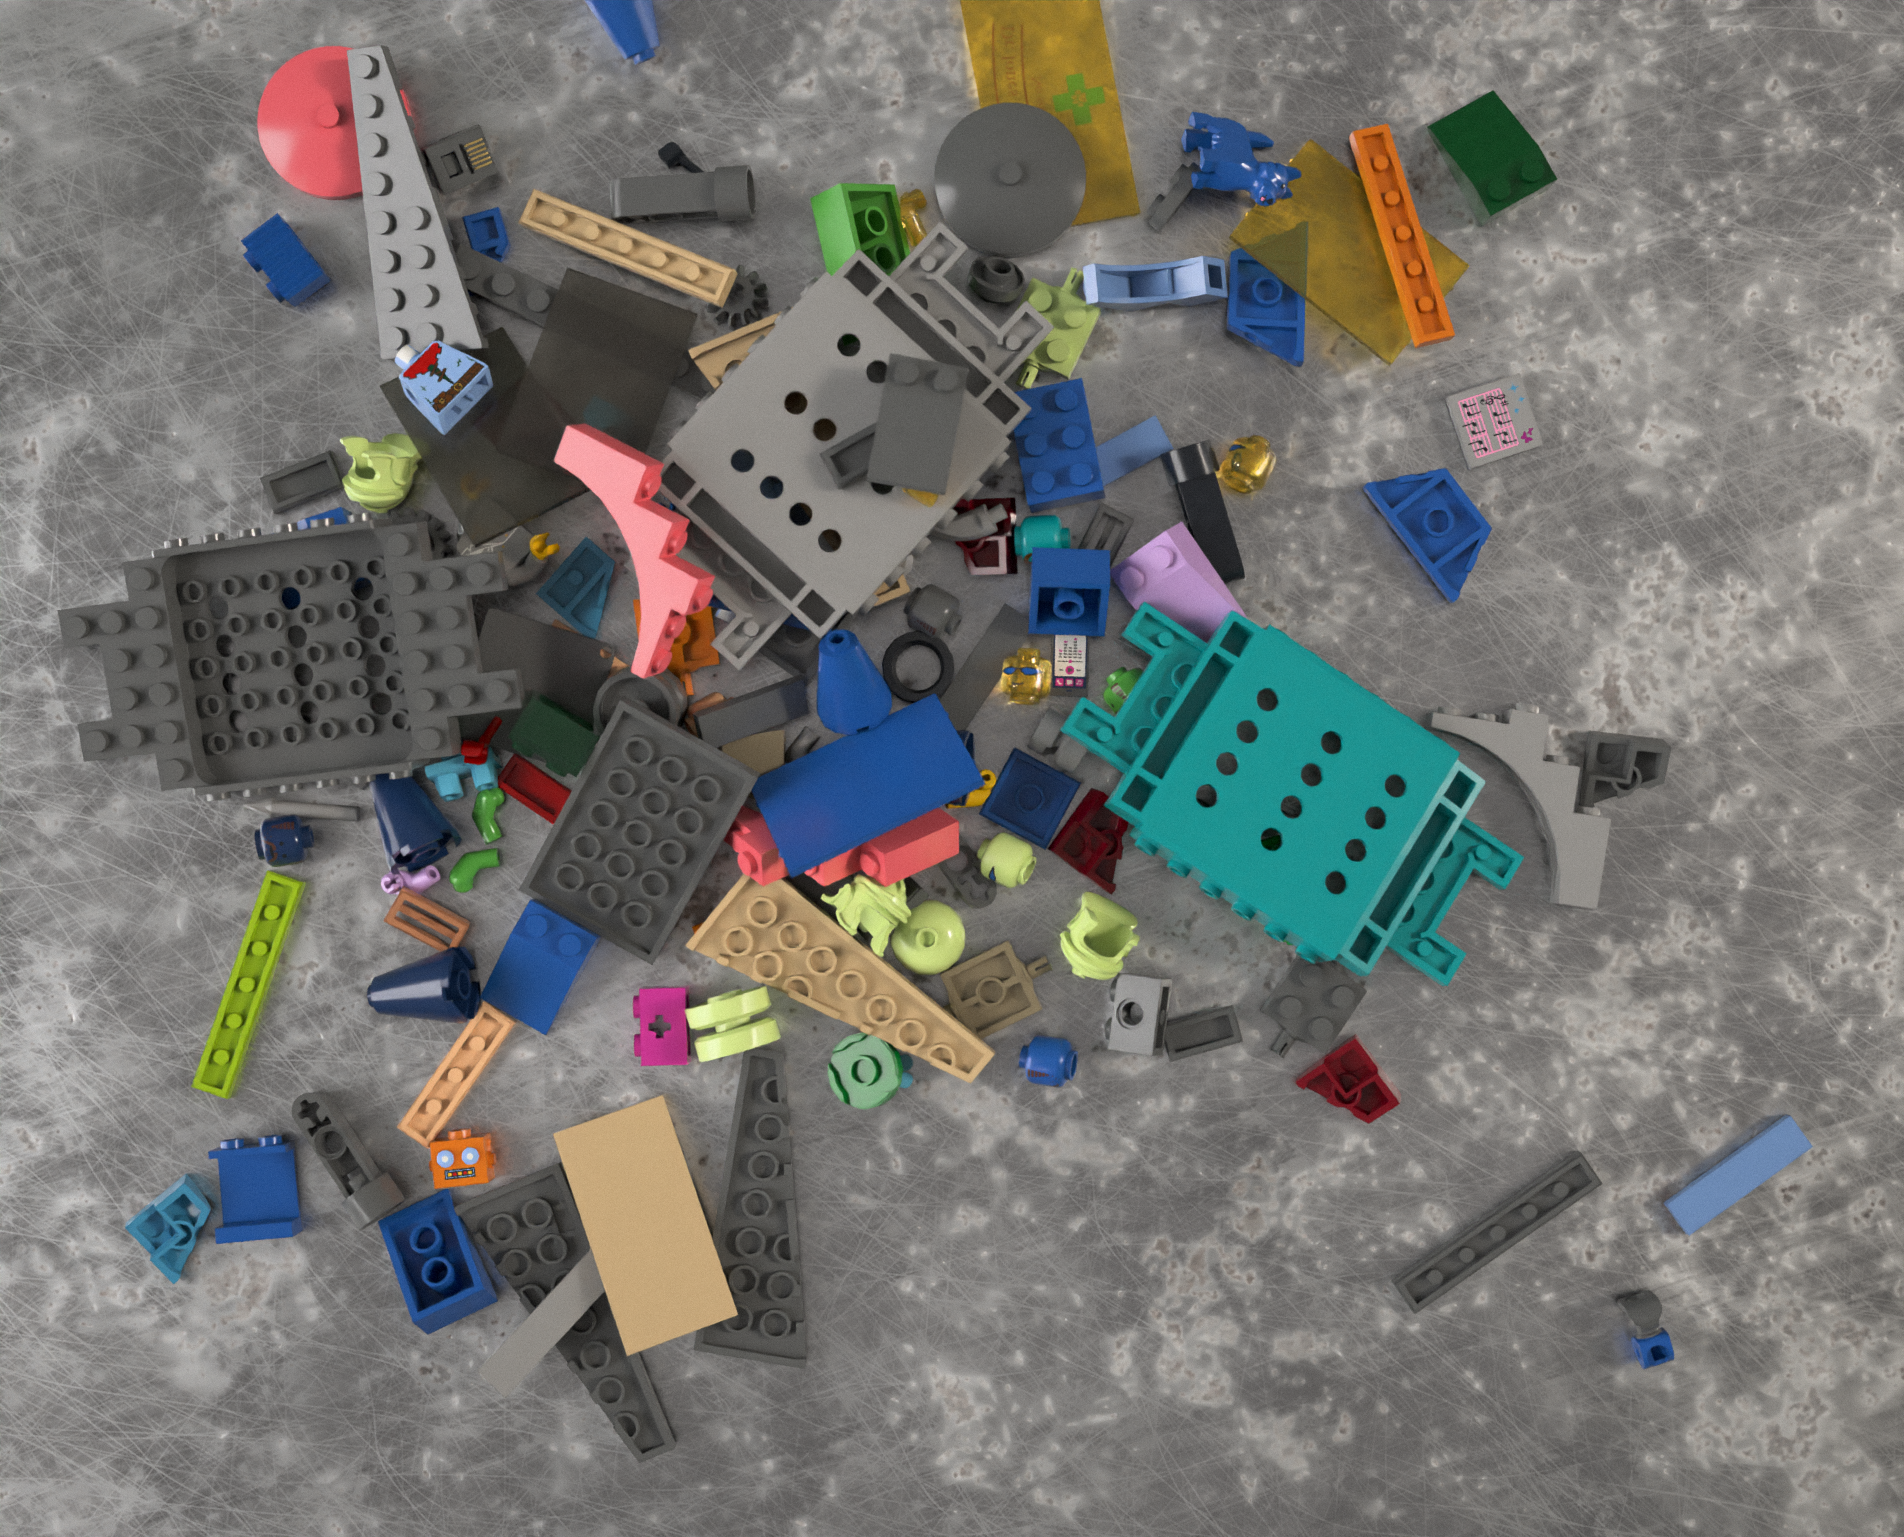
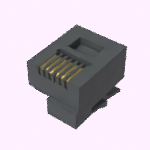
M478 124L421 148L428 162L425 167H429L438 190L443 195L499 172L489 152L490 148L483 131Z

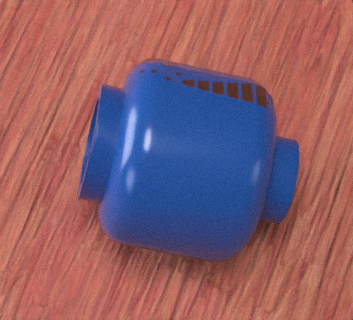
M1037 1035L1031 1040L1029 1046L1024 1045L1022 1047L1019 1067L1025 1069L1026 1078L1029 1082L1061 1088L1067 1080L1072 1081L1075 1076L1078 1052L1072 1049V1045L1067 1039Z

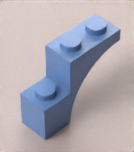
M1199 256L1185 260L1145 265H1105L1094 263L1083 266V291L1086 297V305L1133 312L1166 303L1190 307L1228 298L1225 264L1222 259Z

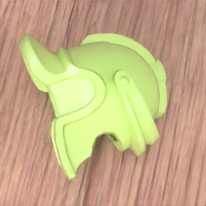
M387 434L383 437L382 442H368L367 439L358 436L343 437L340 439V442L346 447V452L353 456L354 460L348 474L342 478L344 490L350 500L360 502V505L365 509L377 513H387L389 509L400 504L409 493L414 473L418 469L416 463L422 458L431 455L432 452L424 442L404 434Z
M859 874L855 876L853 882L847 883L843 888H840L837 895L823 893L821 896L824 902L831 904L837 909V919L852 936L855 935L858 927L862 932L868 931L873 936L870 945L874 953L880 957L884 956L883 952L888 944L891 931L897 927L900 921L906 924L908 922L907 917L911 916V911L906 905L907 898L904 879L884 887L871 876Z
M1085 892L1082 895L1080 911L1067 924L1070 933L1064 931L1060 934L1061 947L1073 967L1071 969L1072 972L1083 979L1086 976L1101 980L1115 977L1123 968L1122 957H1127L1131 948L1137 946L1140 940V936L1133 932V929L1138 924L1137 918L1117 903L1096 893Z

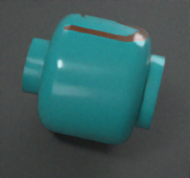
M1056 515L1026 516L1022 520L1021 526H1015L1016 556H1022L1023 561L1028 565H1031L1032 547L1066 549L1071 547L1070 528H1062V522Z

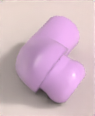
M428 865L418 873L399 870L400 874H392L390 871L383 876L381 886L387 894L398 895L403 886L420 894L440 880V874L437 868L432 865Z

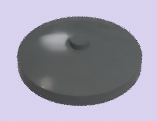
M1022 103L993 104L966 116L951 130L944 140L935 164L934 186L936 200L948 226L969 246L986 254L1000 257L1030 255L1055 243L1074 223L1081 209L1085 194V162L1074 136L1053 115L1037 107Z

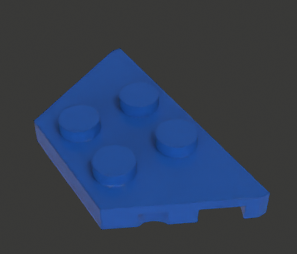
M1299 223L1288 232L1278 236L1273 234L1261 239L1256 245H1246L1231 251L1229 256L1227 330L1296 367H1302L1304 362L1308 223Z
M1443 468L1384 481L1368 482L1362 487L1364 492L1448 602L1451 604L1456 601L1492 528L1449 471Z

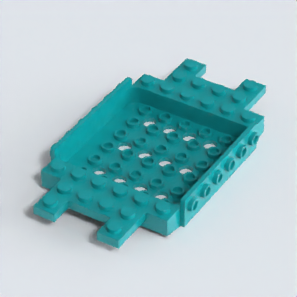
M1144 601L1121 636L1151 655L1152 659L1120 709L1113 717L1085 697H1081L1060 729L1061 732L1124 773L1103 806L1135 826L1129 836L1137 840L1134 845L1139 850L1152 857L1158 854L1169 862L1167 868L1183 878H1187L1188 875L1201 883L1199 889L1217 900L1221 896L1233 904L1231 910L1247 921H1251L1252 918L1265 926L1263 932L1279 942H1283L1285 939L1297 947L1295 953L1304 960L1313 964L1316 961L1336 960L1358 976H1366L1370 974L1386 948L1441 986H1448L1467 953L1436 933L1440 923L1471 872H1474L1497 889L1504 890L1525 858L1465 817L1486 781L1458 760L1460 752L1449 746L1444 740L1418 725L1407 715L1400 713L1384 702L1379 696L1369 692L1353 681L1348 675L1338 671L1323 661L1317 654L1307 650L1269 624L1265 628H1261L1231 610L1206 643ZM1263 689L1271 690L1277 697V705L1272 711L1261 709L1257 703V695ZM1249 721L1255 725L1257 737L1252 743H1244L1238 738L1236 731L1240 722ZM1327 732L1335 733L1341 740V748L1336 754L1325 752L1321 746V738ZM1228 753L1236 759L1237 769L1232 775H1224L1217 769L1216 761L1220 754ZM1307 764L1317 766L1321 772V780L1316 786L1306 785L1301 778L1302 768ZM1390 775L1399 776L1404 781L1405 790L1400 797L1390 796L1385 789V781ZM1207 785L1215 790L1217 800L1212 807L1205 808L1197 802L1196 792L1200 786ZM1292 796L1299 800L1301 813L1297 818L1291 819L1282 813L1281 803L1285 797ZM1371 807L1381 809L1385 815V823L1380 829L1370 828L1365 821V814ZM1270 828L1280 834L1281 845L1276 851H1269L1262 846L1261 835L1264 830ZM1352 839L1361 841L1365 846V856L1359 862L1350 860L1345 852L1346 844ZM1331 872H1338L1345 878L1346 886L1340 894H1333L1326 888L1325 880Z

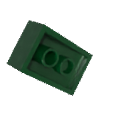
M1494 90L1426 128L1481 227L1547 191L1557 180L1539 145Z

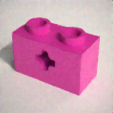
M689 985L644 986L639 989V995L633 996L634 1019L640 1018V1034L634 1035L635 1057H641V1066L688 1065L691 1062V1034L684 1010L690 1007ZM660 1015H663L664 1022L671 1025V1028L664 1031L663 1035H660V1030L653 1028L652 1023L659 1019Z

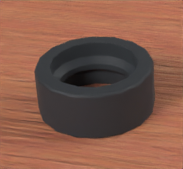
M922 631L907 632L894 639L886 649L882 662L883 678L890 691L902 701L915 703L934 693L939 698L947 690L953 678V655L946 643L940 638H932ZM922 645L929 647L940 660L941 671L939 678L927 689L913 690L907 688L900 682L896 674L897 659L903 650L910 646Z

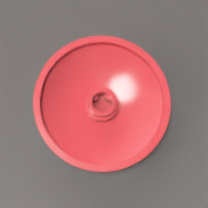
M318 47L300 53L287 61L268 82L258 108L257 124L259 139L272 167L282 178L299 191L326 200H346L363 196L347 50L353 48ZM402 89L400 90V93L408 116H411V110L408 103V99L405 95L404 90Z

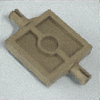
M1007 940L940 973L949 997V1004L942 1008L954 1018L957 1017L977 1037L983 1039L1043 1009L1034 991L1033 979L1052 971V966L1049 963L1036 969L1049 962L1046 955L1025 965L1017 957L1010 941Z

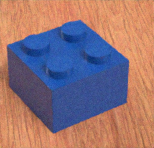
M1032 547L1028 634L1105 636L1110 591V550Z

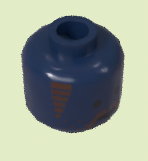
M296 814L267 818L261 823L260 829L255 830L254 834L259 859H265L272 867L302 863L307 858L308 848L315 846L311 825L304 826L302 819Z

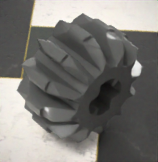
M738 265L736 268L738 274L729 294L735 291L736 295H738V291H742L744 302L738 305L737 301H735V304L731 305L728 295L723 308L711 303L705 305L708 313L717 312L714 318L717 325L724 323L728 318V328L730 331H735L737 321L740 320L743 327L750 325L748 319L750 316L758 321L762 320L763 315L756 307L765 308L769 306L768 299L760 296L768 290L766 284H756L759 278L756 271L750 272L745 277L743 265Z

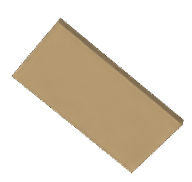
M663 1095L553 1133L627 1356L738 1315Z

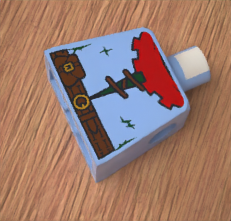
M433 341L422 353H419L410 345H406L399 350L395 357V363L404 369L399 377L404 394L443 435L493 387L488 365L441 341Z

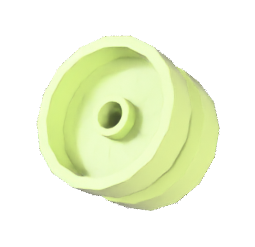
M766 986L744 991L741 989L710 997L706 1002L684 1009L690 1028L702 1030L715 1027L716 1030L698 1037L694 1042L700 1062L743 1052L781 1038L776 1019L770 1017L750 1019V1016L767 1010L771 1005Z

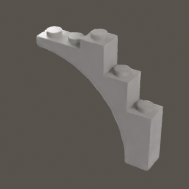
M1518 703L1515 709L1503 711L1502 723L1498 722V715L1476 712L1475 719L1462 717L1461 709L1438 706V713H1426L1424 729L1454 736L1480 749L1504 767L1524 790L1538 814L1548 843L1552 870L1550 902L1597 909L1611 818L1599 817L1600 809L1577 806L1576 813L1573 812L1580 767L1569 765L1570 758L1546 755V761H1543L1550 715L1539 714L1538 706Z

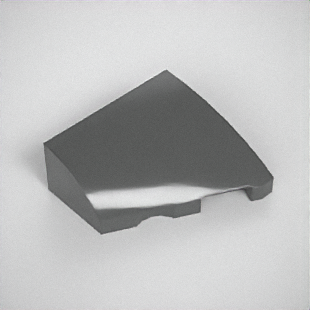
M1589 730L1582 772L1580 805L1593 808L1596 802L1614 796L1620 799L1631 795L1638 788L1649 789L1664 784L1672 747L1664 739Z

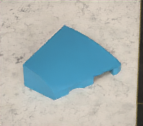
M185 1174L129 1219L125 1224V1228L151 1254L150 1261L175 1284L181 1276V1271L189 1253L194 1248L199 1231L204 1225L211 1207L197 1185Z

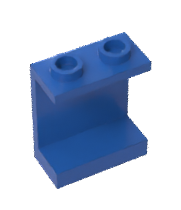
M268 1135L258 1137L259 1143L244 1144V1138L222 1140L220 1141V1147L208 1151L209 1159H218L223 1224L215 1228L216 1244L288 1238L302 1232L295 1140L282 1141V1135Z

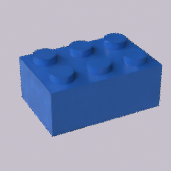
M1082 378L1014 392L1032 408L1030 413L1014 429L1027 504L1031 513L1106 498Z

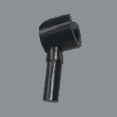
M674 142L667 143L658 151V156L669 169L679 162L690 173L705 172L691 162L680 146Z

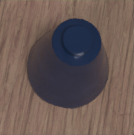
M389 773L375 774L376 780L369 782L386 861L392 874H400L398 868L405 866L409 872L425 868L447 856L449 853L446 847L454 842L456 847L461 843L462 838L457 829L412 776L389 779Z
M451 947L376 976L367 989L368 1003L371 1007H374L378 1014L458 1024L469 1022L467 1019H474L477 1015L480 1003L479 981L472 982L470 970L476 969L474 959L465 947Z

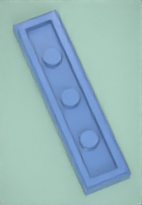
M1786 1114L1663 1203L1685 1234L1690 1236L1813 1146L1793 1118Z

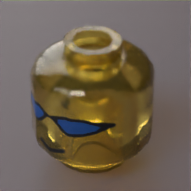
M1252 435L1250 437H1239L1232 442L1221 464V472L1225 477L1224 481L1231 489L1239 493L1249 494L1252 491H1259L1266 486L1277 462V457L1270 448L1271 444L1269 441L1261 436Z
M1018 648L1017 655H1011L1004 659L1001 690L1005 695L1010 696L1009 702L1022 705H1039L1040 699L1046 698L1050 694L1052 664L1048 659L1040 657V650Z

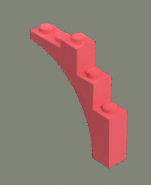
M588 424L567 425L554 462L580 478L601 499L619 525L631 551L638 577L641 621L639 642L630 672L643 679L661 674L671 661L672 652H670L673 641L679 636L685 626L686 618L684 616L700 612L709 604L713 595L711 586L715 576L676 556L686 543L687 532L685 531L690 520L650 500L660 488L662 482L660 473L664 464Z
M742 806L723 839L734 851L740 853L737 859L741 871L762 886L790 875L783 859L779 856V850L762 813ZM938 807L804 873L825 887L863 870L868 876H871L884 887H887L959 854V821Z

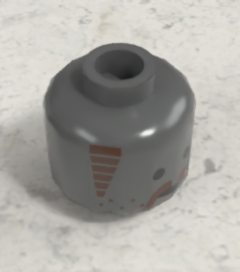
M928 584L922 589L917 587L908 598L903 613L907 615V625L915 631H922L932 638L941 639L946 633L952 636L963 618L962 615L958 614L959 600L933 584Z

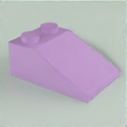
M1183 522L1167 529L1110 570L1111 577L1128 602L1136 610L1145 601L1206 643L1231 610L1245 618L1247 617Z

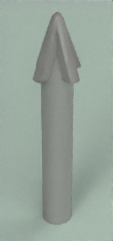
M272 797L243 805L245 809L268 818L296 814L300 818L358 822L360 815L359 806L276 801V798Z

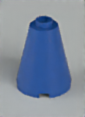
M584 0L624 60L633 59L636 65L656 57L654 50L660 47L652 0Z
M839 629L827 633L819 643L816 710L821 722L829 730L845 735L858 734L857 729L869 726L870 730L878 727L888 717L892 708L891 691L853 632Z

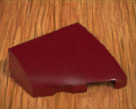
M1016 498L971 499L969 502L961 499L953 508L958 513L957 515L982 504H985L988 509L1002 504L1008 516L996 523L998 531L977 540L954 541L964 552V562L970 574H1018L1014 537Z
M1091 788L1048 847V850L1096 886L1112 895L1116 889L1113 878L1117 859H1122L1124 848L1122 836L1127 831L1129 822L1103 806L1109 797L1108 795Z
M1357 1034L1334 1048L1295 1080L1299 1088L1303 1090L1308 1088L1327 1098L1326 1102L1338 1108L1344 1107L1350 1110L1355 1117L1368 1124L1401 1102L1400 1091Z

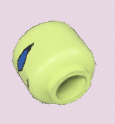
M1006 832L998 833L992 840L986 838L977 853V858L981 860L980 871L982 875L1006 888L1016 887L1019 883L1024 885L1030 878L1036 865V857L1033 856L1031 845Z

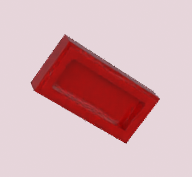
M515 753L498 776V788L553 825L572 791L542 769Z

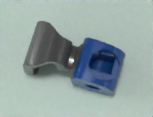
M1646 1290L1617 1300L1619 1308L1634 1321L1635 1328L1637 1329L1638 1334L1633 1336L1631 1341L1641 1367L1648 1369L1674 1360V1351L1669 1334L1663 1327L1657 1328L1659 1327V1319L1662 1314V1305L1658 1297L1651 1290Z

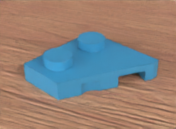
M585 537L537 591L536 595L581 634L595 639L615 561L588 537Z

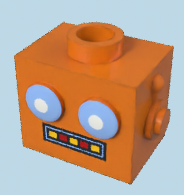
M471 1128L455 1129L448 1131V1137L437 1138L430 1142L431 1160H429L430 1172H433L434 1189L489 1183L495 1178L494 1165L496 1164V1155L492 1152L490 1132L471 1134Z

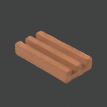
M405 886L401 888L383 920L387 924L440 952L451 947H458L471 924L465 918ZM404 900L458 927V931L403 903ZM400 911L451 938V943L448 944L396 916L397 912Z

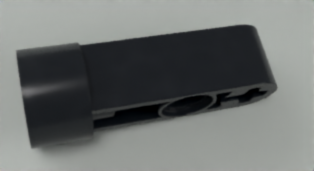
M1211 439L1161 454L1160 458L1168 485H1175L1188 531L1224 584L1244 579L1245 572L1215 473L1220 470Z

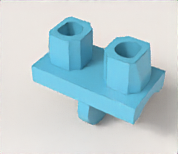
M489 747L487 761L482 765L464 763L465 756L458 753L453 756L441 757L442 762L428 765L424 768L427 778L435 784L440 797L445 802H449L464 796L460 780L473 777L475 788L478 791L497 788V769L502 768L500 756H495L492 748Z

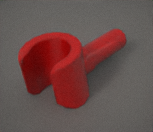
M499 717L493 718L478 742L470 740L463 742L461 755L465 756L464 763L482 765L487 761L488 745L503 722Z

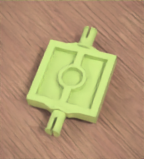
M1076 268L1070 269L1071 271L1063 287L1050 286L1032 277L1018 306L1019 308L1027 301L1054 326L1050 334L1023 362L1025 366L1015 384L1021 388L1024 387L1025 390L1031 389L1038 371L1052 372L1069 380L1101 314V308L1086 305V302L1076 294L1084 278L1083 272L1080 270L1077 272Z

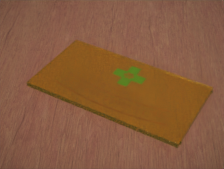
M960 0L980 109L999 103H1022L1037 107L1053 115L1063 123L1080 147L1086 168V188L1081 209L1071 227L1127 216L1134 217L1140 214L1100 1Z

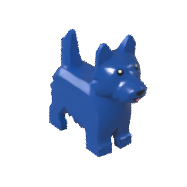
M1198 112L1191 113L1188 123L1194 129H1185L1181 141L1184 152L1200 151L1201 171H1195L1191 174L1194 188L1202 189L1203 187H1208L1221 191L1245 190L1250 193V198L1255 200V203L1263 207L1273 205L1276 200L1287 199L1293 196L1287 185L1288 182L1300 178L1301 172L1295 167L1284 166L1271 161L1261 162L1257 161L1254 157L1252 148L1273 147V140L1261 132L1246 130L1242 124L1229 118H1216Z

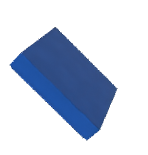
M1014 747L991 790L992 793L984 802L979 815L1046 850L1081 782Z

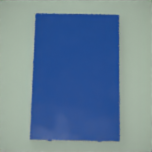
M935 693L888 715L876 728L871 730L869 726L857 730L858 734L846 735L757 779L751 790L756 800V806L760 808L779 850V856L783 859L791 878L986 785L976 767L975 760L968 753L949 719L948 712L944 710Z

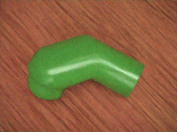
M498 848L463 854L449 874V881L453 884L454 890L460 893L470 891L473 888V877L479 869L499 867L501 861Z

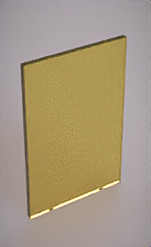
M1310 138L1295 158L1290 160L1288 165L1289 167L1297 168L1301 172L1300 178L1288 182L1287 187L1291 190L1293 196L1287 199L1276 200L1273 205L1266 207L1256 203L1251 211L1245 214V218L1232 232L1229 239L1385 364L1390 366L1402 350L1410 344L1412 337L1362 179ZM1421 227L1443 298H1445L1448 292L1454 289V285L1470 265Z

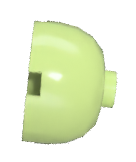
M925 900L921 905L910 910L911 916L907 917L908 922L906 924L902 921L898 923L894 933L890 936V945L895 958L904 968L918 975H936L947 971L959 960L965 947V929L960 916L951 906L938 900Z

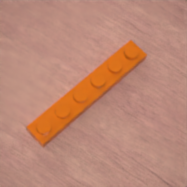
M1383 124L1352 131L1348 138L1415 348L1450 341L1455 336V332L1389 125Z

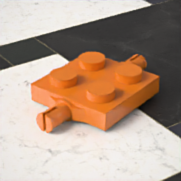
M640 599L633 600L639 639L641 603ZM709 606L700 612L684 616L686 618L685 626L679 636L674 639L670 649L672 658L667 668L679 678L683 688L685 682L687 696L694 695L690 673L703 667L721 665L719 652L711 645L717 636L713 610Z

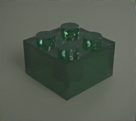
M533 689L526 700V706L521 708L511 724L508 738L512 740L511 746L515 750L532 758L534 753L546 759L547 763L545 766L549 770L565 778L568 773L577 777L598 743L600 733L595 725Z

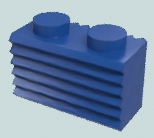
M278 213L241 240L248 250L243 254L244 258L257 273L263 269L271 280L266 286L280 303L286 300L292 306L297 307L331 280L289 224Z

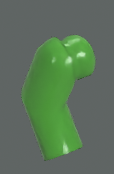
M498 787L480 791L477 794L472 811V819L486 845L503 837L493 818L496 807L504 803V794Z

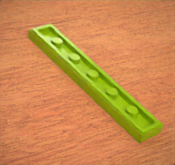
M267 870L191 1087L224 1099L231 1098L306 882Z

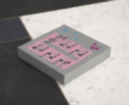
M1520 373L1445 398L1469 470L1543 446Z

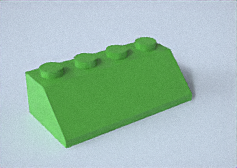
M840 183L810 198L826 270L831 276L858 249L888 276L910 254L895 184ZM854 335L842 336L844 346H861L859 339Z

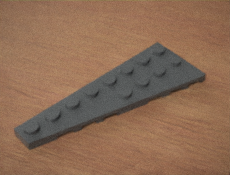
M756 1047L744 1051L712 1237L738 1315L697 1330L694 1350L805 1369L807 1350L784 1052Z
M561 1162L454 1206L457 1216L460 1215L474 1234L473 1238L479 1246L482 1245L496 1264L495 1267L498 1272L510 1283L529 1314L591 1249ZM565 1200L568 1208L553 1212L551 1204ZM545 1206L547 1207V1209H548V1211H549V1217H548V1219H547V1216H546V1213H545V1210H544V1207H545ZM553 1213L560 1233L577 1229L579 1236L565 1240L560 1235L552 1233L549 1223L553 1218ZM554 1238L560 1242L555 1244ZM604 1291L555 1346L567 1361V1366L573 1374L576 1373L587 1388L589 1396L595 1404L598 1403L612 1422L614 1430L633 1456L641 1463L675 1449L676 1443L639 1352L629 1356L626 1354L612 1309Z

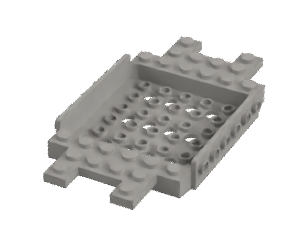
M940 221L890 276L885 274L858 249L832 276L826 271L819 279L813 278L801 291L800 295L802 298L793 308L788 306L780 313L774 321L776 326L766 337L762 334L747 351L749 353L747 358L740 365L735 363L722 377L721 380L724 383L714 393L711 391L707 393L696 405L695 409L697 412L688 422L683 420L669 435L671 440L667 443V446L671 452L662 461L664 464L660 473L662 482L658 491L676 507L673 512L690 520L685 531L687 532L686 543L676 556L714 575L715 578L711 586L713 594L737 615L715 638L711 645L739 671L792 614L820 640L846 612L854 617L859 611L864 616L879 600L874 595L884 583L891 587L905 572L901 564L910 555L917 559L931 544L927 536L934 528L938 526L943 530L958 514L953 510L956 504L962 498L969 502L984 486L979 479L989 469L995 474L1010 456L1005 451L1009 448L1011 441L1007 437L1032 409L1005 384V381L1050 334L1054 326L1027 301L1018 308L1000 329L944 278L968 251L969 247ZM844 335H854L860 341V350L852 357L842 355L837 348L839 339ZM890 353L969 368L945 496L894 486L890 493L881 495L873 490L871 481H867L868 474L838 489L819 456V453L877 422L884 382L879 384L871 382L866 375V370L875 361H881L888 366ZM793 392L803 394L808 402L806 410L798 415L789 413L784 406L786 397ZM821 419H829L836 425V435L829 441H821L813 433L815 423ZM739 450H747L754 456V465L747 472H738L732 467V456ZM767 477H777L783 483V492L776 499H768L760 491V485ZM797 503L807 504L813 513L811 521L804 526L795 525L789 517L790 509ZM834 530L839 533L842 542L838 550L825 552L820 548L818 538L823 531ZM631 556L624 566L637 577Z

